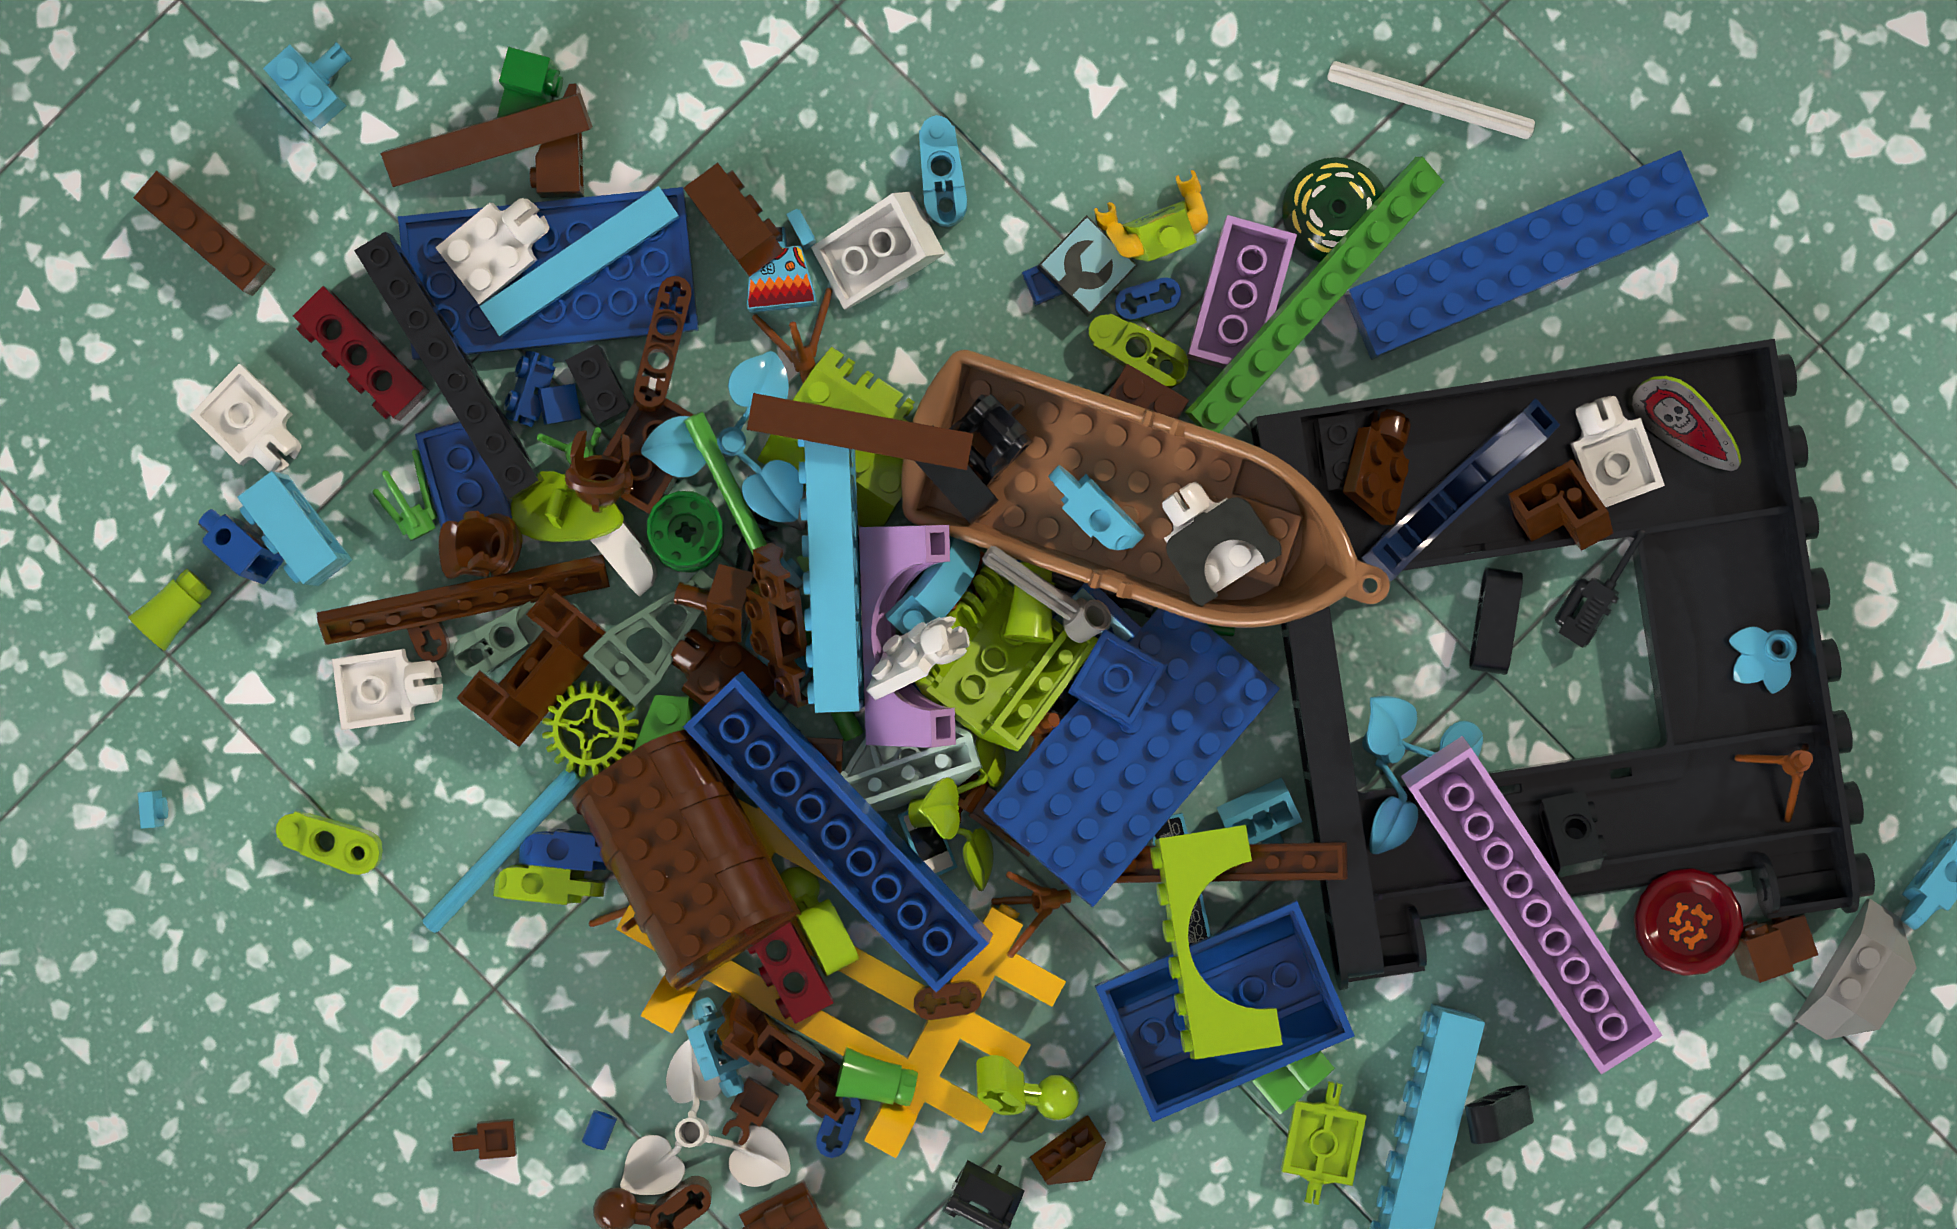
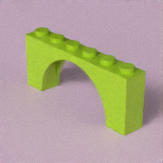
M1246 825L1156 839V847L1150 848L1153 868L1160 870L1162 883L1156 885L1159 905L1166 906L1168 920H1163L1162 926L1165 941L1172 943L1174 956L1168 957L1171 978L1178 979L1180 993L1174 994V1000L1178 1016H1184L1186 1030L1180 1031L1184 1053L1189 1052L1190 1058L1196 1060L1283 1045L1277 1008H1248L1230 1002L1217 994L1200 976L1189 949L1188 927L1190 916L1202 891L1224 871L1252 861Z

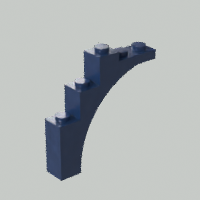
M1535 398L1479 445L1465 461L1437 483L1423 499L1396 520L1362 559L1367 564L1376 566L1386 572L1391 582L1459 515L1526 456L1546 441L1560 424Z

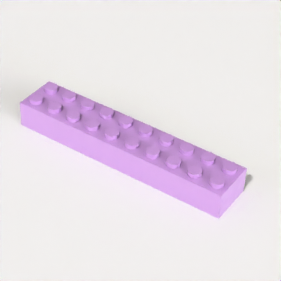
M1463 736L1401 775L1405 784L1601 1075L1663 1036Z

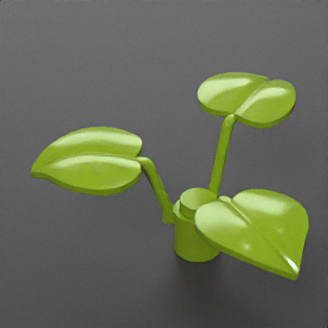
M977 736L975 744L982 768L979 770L981 773L980 777L959 787L949 777L940 779L925 798L912 799L910 801L908 815L910 823L914 828L933 826L936 832L945 840L953 839L956 834L964 836L967 840L963 847L965 866L977 889L984 891L993 868L994 852L992 842L983 828H976L972 833L970 830L959 827L958 800L960 793L983 785L987 780L991 787H997L1005 774L1006 755L1003 746L983 740Z

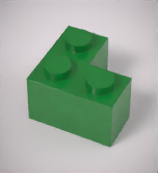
M508 47L499 83L504 87V92L497 117L553 101V97L558 98L560 96L563 77L559 76L560 71L551 58Z

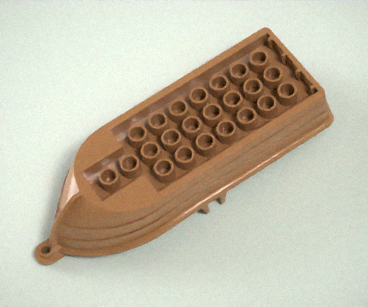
M959 350L949 357L927 388L912 422L949 429L964 417L981 394L988 396L992 394L1007 410H1010L1017 403L1024 406L1015 418L1027 430L1025 434L1033 441L993 483L987 486L999 501L972 524L967 521L915 461L903 459L901 480L902 509L905 517L916 525H949V536L986 549L996 546L1012 558L1088 583L1091 588H1102L1117 593L1116 596L1120 598L1134 599L1188 619L1217 626L1236 628L1273 626L1309 616L1330 606L1343 597L1366 604H1375L1382 601L1389 593L1390 580L1386 572L1376 566L1357 560L1341 521L1322 494L1292 466L1277 456L1247 442L970 350ZM979 432L973 433L972 445L986 459L994 447ZM968 462L971 469L983 480L980 473ZM1058 465L1066 469L1078 481L1087 474L1142 529L1145 536L1132 549L1126 550L1109 549L1096 537L1091 538L1062 509L1064 503L1061 499L1065 495L1054 485L1048 475ZM1192 482L1199 483L1209 499L1215 503L1232 497H1241L1247 500L1268 530L1269 535L1277 538L1282 548L1280 556L1266 565L1263 562L1216 592L1218 596L1203 606L1195 603L1190 597L1189 586H1187L1167 555V543L1164 539L1174 529L1173 523L1164 511L1162 503L1167 497L1178 492L1189 509L1190 507L1179 489ZM1367 578H1372L1377 582L1375 592L1366 590L1364 583Z

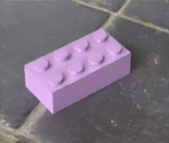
M1227 215L1222 226L1194 326L1187 359L1224 369L1276 312L1297 234Z

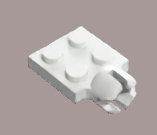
M520 198L503 211H500L494 203L487 204L435 247L479 305L495 296L537 261L533 255L532 246L548 232L549 224L544 215L541 218L537 216L536 213L539 212V209L528 199Z
M238 364L190 414L242 466L254 458L267 471L280 472L290 464L278 451L280 450L285 456L289 454L294 460L301 451L300 442L286 428V423L293 414L241 364Z
M1615 396L1602 397L1592 403L1583 404L1576 409V416L1582 434L1577 441L1570 443L1579 470L1605 507L1665 486L1641 418L1628 421L1623 416Z
M1197 482L1189 483L1179 489L1190 507L1189 509L1178 492L1167 497L1163 501L1162 506L1173 523L1174 530L1164 538L1166 543L1174 534L1194 522L1195 517L1203 512L1208 513L1228 498L1221 502H1213ZM1242 540L1224 541L1215 546L1207 557L1205 563L1207 582L1216 593L1262 564L1264 559L1256 547Z
M945 616L942 618L938 617L926 624L921 622L910 632L902 636L894 635L884 644V653L879 663L871 672L872 679L866 691L877 700L926 677L935 664H948L961 658L967 652L966 648L970 644L966 628L958 626L952 629L951 626H953L956 618Z
M405 649L332 659L341 730L415 720L414 710L416 706L435 703L442 698L443 684L426 686L424 684V679L442 677L437 663L430 660L409 662Z

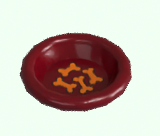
M1696 869L1672 870L1653 880L1639 896L1633 916L1635 937L1646 957L1661 969L1682 976L1706 974L1725 964L1738 948L1744 928L1741 905L1732 889L1715 875Z

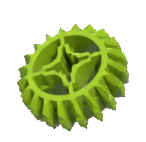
M581 681V693H578L576 687L571 685L567 688L570 698L567 699L564 694L556 695L557 701L561 706H548L549 712L555 714L554 719L543 718L542 723L545 725H553V731L542 733L543 739L554 737L555 743L546 747L547 752L559 749L561 753L555 757L554 762L560 764L567 758L569 762L565 770L569 773L575 769L577 764L580 765L579 776L581 777L587 775L589 766L592 767V773L595 776L601 772L602 764L606 769L613 764L612 759H615L617 762L624 756L620 753L622 750L627 753L632 752L634 747L626 743L627 739L637 740L639 736L636 732H629V726L639 725V719L628 720L626 715L636 710L635 707L630 705L623 709L621 704L626 701V698L622 694L616 699L612 698L616 691L613 685L606 689L605 694L602 693V681H595L593 691H590L588 681ZM590 698L589 707H587L582 719H564L574 704ZM601 701L614 711L618 719L619 728L607 725L602 720ZM592 718L594 726L599 727L601 730H607L608 733L599 732L598 734H592L594 739L589 740L588 732L583 730V728L574 727V725L588 724V719ZM563 730L573 732L579 737L581 755L573 752L567 745ZM600 738L617 739L614 747L606 755L591 759L592 752L595 750L596 743Z

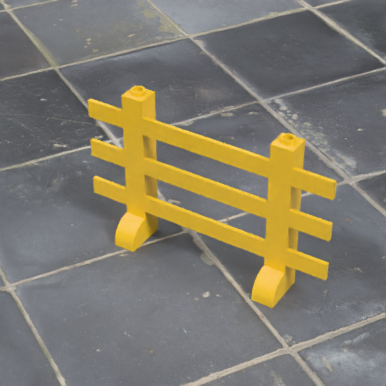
M738 799L771 860L774 854L777 853L832 884L759 807L756 809ZM1001 903L999 908L991 904L982 921L993 933L990 943L949 982L970 980L979 986L983 998L992 980L997 976L1052 1007L1066 981L1017 953L1013 958L1007 956L1023 926V922L1017 919L1020 913L1003 903ZM629 905L616 930L655 951L648 936L640 931L638 925H635L627 932L622 931L621 927L633 918L635 914L631 905ZM794 919V920L792 921V923L794 924V926H795V928H796V930H797V932H798L800 938L802 939V941H803V943H804V945H805L807 951L809 952V954H810L811 956L814 957V955H813V953H812V951H811V949H810V947H809V945H808V943H807V941H806V939H805V937H804V935H803V933H802V931H801V929H800V927H799V925H798V923H797V920ZM854 946L859 960L838 971L917 1014L914 1009V997L917 991L926 985ZM733 960L726 962L682 991H677L675 987H671L664 975L641 1014V1017L673 1033L680 1025L704 980H707L729 993L734 991L761 1011L842 1056L844 1055L845 1048L848 1047L864 1055L902 1065L904 1069L918 1072L915 1092L910 1106L900 1105L895 1102L893 1105L881 1102L866 1129L864 1141L894 1158L898 1156L925 1102L980 1133L984 1131L994 1113L977 1096L940 1076L960 1039L989 1055L1003 1056L1016 1067L1020 1066L1031 1046L1030 1043L973 1012L966 1015L927 1020L908 1056L905 1057L822 1010L797 1024H794L791 1017L784 1019L775 1002L776 999L780 998L775 986L767 987L760 975ZM968 987L961 988L960 995L949 998L950 1002L962 1001L963 1006L968 1007L970 1006L971 999L976 998V994L969 993ZM932 993L925 994V1000L919 1002L920 1007H927L928 1012H934L935 1005L946 1003V999H933Z

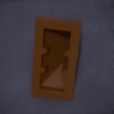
M1087 1115L1030 1156L1047 1185L1088 1181L1093 1177L1106 1142L1091 1118Z

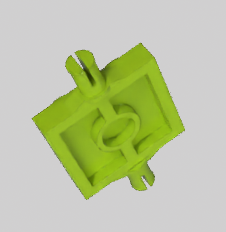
M1328 1081L1325 1102L1311 1103L1298 1100L1293 1104L1281 1165L1282 1172L1300 1175L1309 1181L1304 1202L1310 1204L1313 1202L1314 1205L1320 1204L1323 1184L1339 1183L1353 1186L1367 1116L1365 1113L1346 1110L1339 1105L1343 1084L1338 1082L1335 1084L1333 1081Z

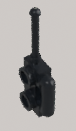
M1636 531L1635 538L1610 579L1607 578L1605 583L1595 577L1591 578L1590 581L1584 578L1576 581L1555 616V622L1561 626L1558 633L1582 648L1589 645L1605 615L1609 616L1611 613L1610 607L1619 600L1617 597L1619 592L1614 589L1617 585L1616 581L1641 540L1646 537L1645 531ZM1586 597V602L1584 603L1578 615L1574 617V612L1576 611L1582 599Z

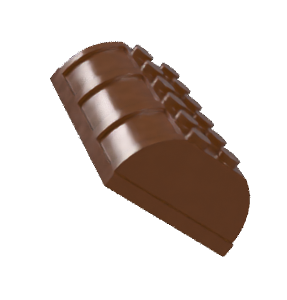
M686 730L672 732L641 745L583 783L573 794L571 803L576 812L582 815L601 849L600 856L605 866L614 873L635 912L634 919L640 931L648 936L666 970L665 977L667 981L677 991H682L802 915L721 768Z

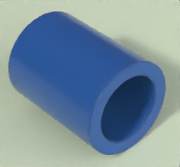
M594 1110L582 1142L593 1148L605 1150L617 1118L608 1113Z

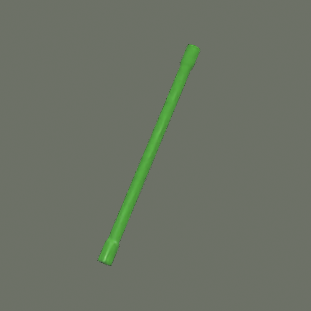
M701 411L686 418L683 422L697 449L702 453L753 555V549L767 545V542L749 506L744 500L704 412ZM805 630L807 646H810L812 643V632ZM830 712L844 741L852 740L863 733L854 712Z

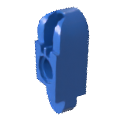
M557 829L554 832L538 831L526 837L523 843L520 844L518 862L522 864L591 872L593 870H606V866L600 856L601 849L591 832Z

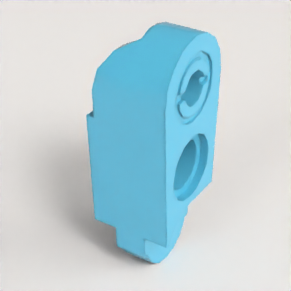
M935 115L925 120L921 130H919L924 206L927 217L934 224L940 227H951L957 225L964 218L967 212V196L955 126H952L947 118ZM938 160H945L950 163L952 169L945 176H937L931 170L933 163ZM944 199H948L953 203V208L949 212H943L939 208V203Z
M1058 465L1048 475L1054 485L1065 495L1061 499L1064 503L1062 509L1091 538L1096 537L1109 549L1126 550L1132 549L1145 536L1142 529L1087 474L1078 481L1066 469Z
M1957 827L1940 841L1902 893L1910 902L1905 907L1901 921L1913 930L1923 925L1937 910L1944 909L1949 911L1957 900Z

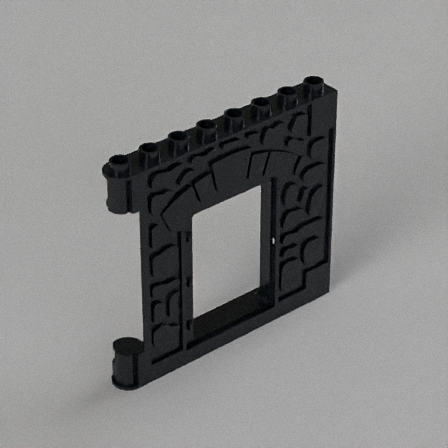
M1775 339L1255 417L1250 422L1253 445L1277 456L1292 466L1322 494L1341 521L1357 560L1366 563L1362 557L1374 546L1391 525H1381L1347 497L1343 490L1323 491L1314 429L1315 420L1354 413L1356 430L1358 432V428L1367 426L1368 417L1374 410L1378 411L1379 418L1381 412L1391 409L1405 414V417L1410 419V432L1407 444L1403 448L1405 457L1410 461L1396 521L1423 499L1437 483L1465 461L1479 445L1536 398L1560 426L1546 441L1505 474L1430 542L1402 570L1406 571L1577 545L1564 525L1531 542L1514 516L1508 494L1570 460H1573L1578 467L1570 443L1577 441L1582 434L1576 416V409L1581 405L1592 403L1602 397L1615 396L1623 416L1629 421L1637 418L1632 406L1633 395L1643 381L1651 377L1669 376L1680 379L1693 387L1708 402L1732 434L1741 457L1740 466L1737 470L1728 471L1701 463L1664 442L1644 427L1665 486L1606 507L1609 512L1613 534L1601 540L1625 538L1631 544L1637 534V530H1643L1646 533V537L1641 540L1633 553V562L1660 731V742L1654 747L1489 771L1488 774L1499 790L1502 786L1520 785V792L1502 795L1555 874L1556 871L1539 814L1542 799L1585 790L1587 801L1594 802L1598 821L1594 825L1597 835H1603L1605 839L1607 856H1604L1601 868L1598 870L1558 878L1570 897L1647 886L1656 878L1672 870L1696 869L1713 875L1751 870L1753 887L1757 891L1759 906L1767 919L1841 908L1846 914L1854 913L1858 910L1860 897L1872 896L1874 894L1875 878L1871 861L1866 853H1854L1850 827L1851 825L1862 824L1864 808L1862 796L1858 785L1854 781L1843 782L1839 754L1850 753L1852 750L1853 737L1851 725L1844 710L1832 711L1828 685L1829 682H1836L1841 678V658L1837 644L1832 638L1821 640L1817 611L1828 610L1830 607V587L1827 575L1822 567L1810 569L1806 540L1816 539L1819 535V516L1816 504L1811 496L1799 497L1795 469L1807 466L1808 445L1804 430L1800 425L1788 426L1784 398L1795 396L1797 392L1796 368L1790 354L1777 355ZM1328 606L1309 616L1280 625L1313 842H1347L1348 879L1319 880L1334 974L1339 990L1348 989V982L1425 971L1427 955L1420 920L1488 910L1489 907L1406 784L1401 785L1407 794L1406 801L1412 802L1418 809V820L1415 830L1408 840L1400 846L1380 854L1370 853V836L1373 821L1379 807L1388 797L1394 796L1398 798L1399 796L1393 786L1363 791L1357 790L1331 613ZM1748 627H1758L1767 633L1773 630H1784L1794 637L1797 643V652L1794 659L1790 662L1791 678L1783 689L1772 694L1766 688L1763 680L1745 684L1736 682L1733 679L1734 665L1741 653L1730 644L1729 639L1736 632ZM1775 641L1772 645V651L1777 655L1781 654L1783 645ZM1804 743L1809 744V752L1813 756V762L1809 769L1804 771L1790 823L1785 822L1784 818L1792 776L1783 770L1782 765L1735 761V755H1788L1800 750ZM1629 767V776L1611 778L1610 770ZM1577 828L1565 830L1566 834L1572 839L1584 837L1583 833Z

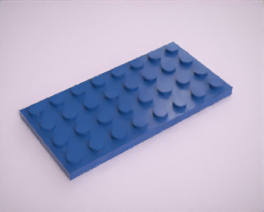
M683 187L661 189L680 218L503 337L498 335L479 307L478 302L435 248L483 208L398 216L401 249L467 355L645 337L648 335L659 287L666 278L671 276L684 278L691 287V301L683 333L699 331L685 190ZM650 191L534 202L539 209V212L536 213L539 218L543 215L545 216L549 224V230L532 246V252L537 261L501 291ZM511 205L496 206V207H497L500 211H503V210H506V209H507L509 206H511ZM673 287L672 292H666L670 294L668 309L675 311L677 298L682 296L680 295V289L677 287ZM663 319L656 325L658 332L662 335L674 334L677 330L676 324L670 319ZM411 343L412 359L421 360Z
M1160 608L1157 609L1142 629L1129 642L1168 665L1133 727L1130 729L1079 699L1060 721L1059 725L1050 732L982 811L1091 907L1096 905L1280 689L1205 623L1188 619Z

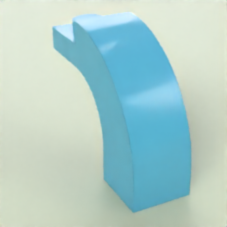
M949 536L950 562H942L928 567L916 584L885 614L886 619L902 634H906L921 622L926 624L938 617H945L960 600L976 573L980 561V550L977 545Z

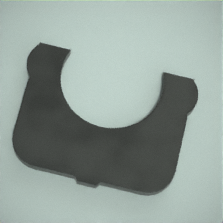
M1241 497L1229 498L1208 513H1201L1194 518V522L1174 534L1167 543L1166 551L1169 559L1187 586H1189V594L1192 600L1201 606L1218 596L1209 586L1205 576L1207 557L1218 544L1227 540L1248 542L1261 553L1265 565L1282 554L1279 540L1269 535L1268 530L1250 503Z

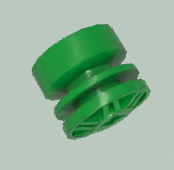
M676 491L664 496L653 506L647 519V537L655 556L665 567L677 572L694 573L700 569L707 568L718 558L724 545V527L717 507L707 497L694 491ZM689 526L690 531H697V534L691 536V542L684 543L682 537H677V535L682 533V527Z

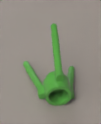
M596 427L591 439L588 442L586 441L584 458L596 455L595 448L599 445L601 428ZM541 433L537 435L539 441L565 452L566 460L571 464L570 452L573 441L565 444Z
M417 449L412 451L425 507L424 510H422L420 504L412 508L409 507L387 470L382 472V476L403 511L401 516L378 489L372 491L382 507L396 522L402 534H407L410 541L436 529L432 520L438 518L432 505L423 464Z

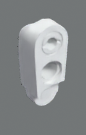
M624 520L619 529L605 536L590 539L639 597L653 586L657 578V567L651 557L645 552L648 548Z

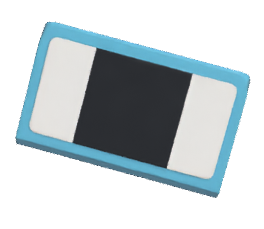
M908 810L898 814V819L909 846L937 876L957 868L947 840L943 839L933 826L914 828L910 823Z

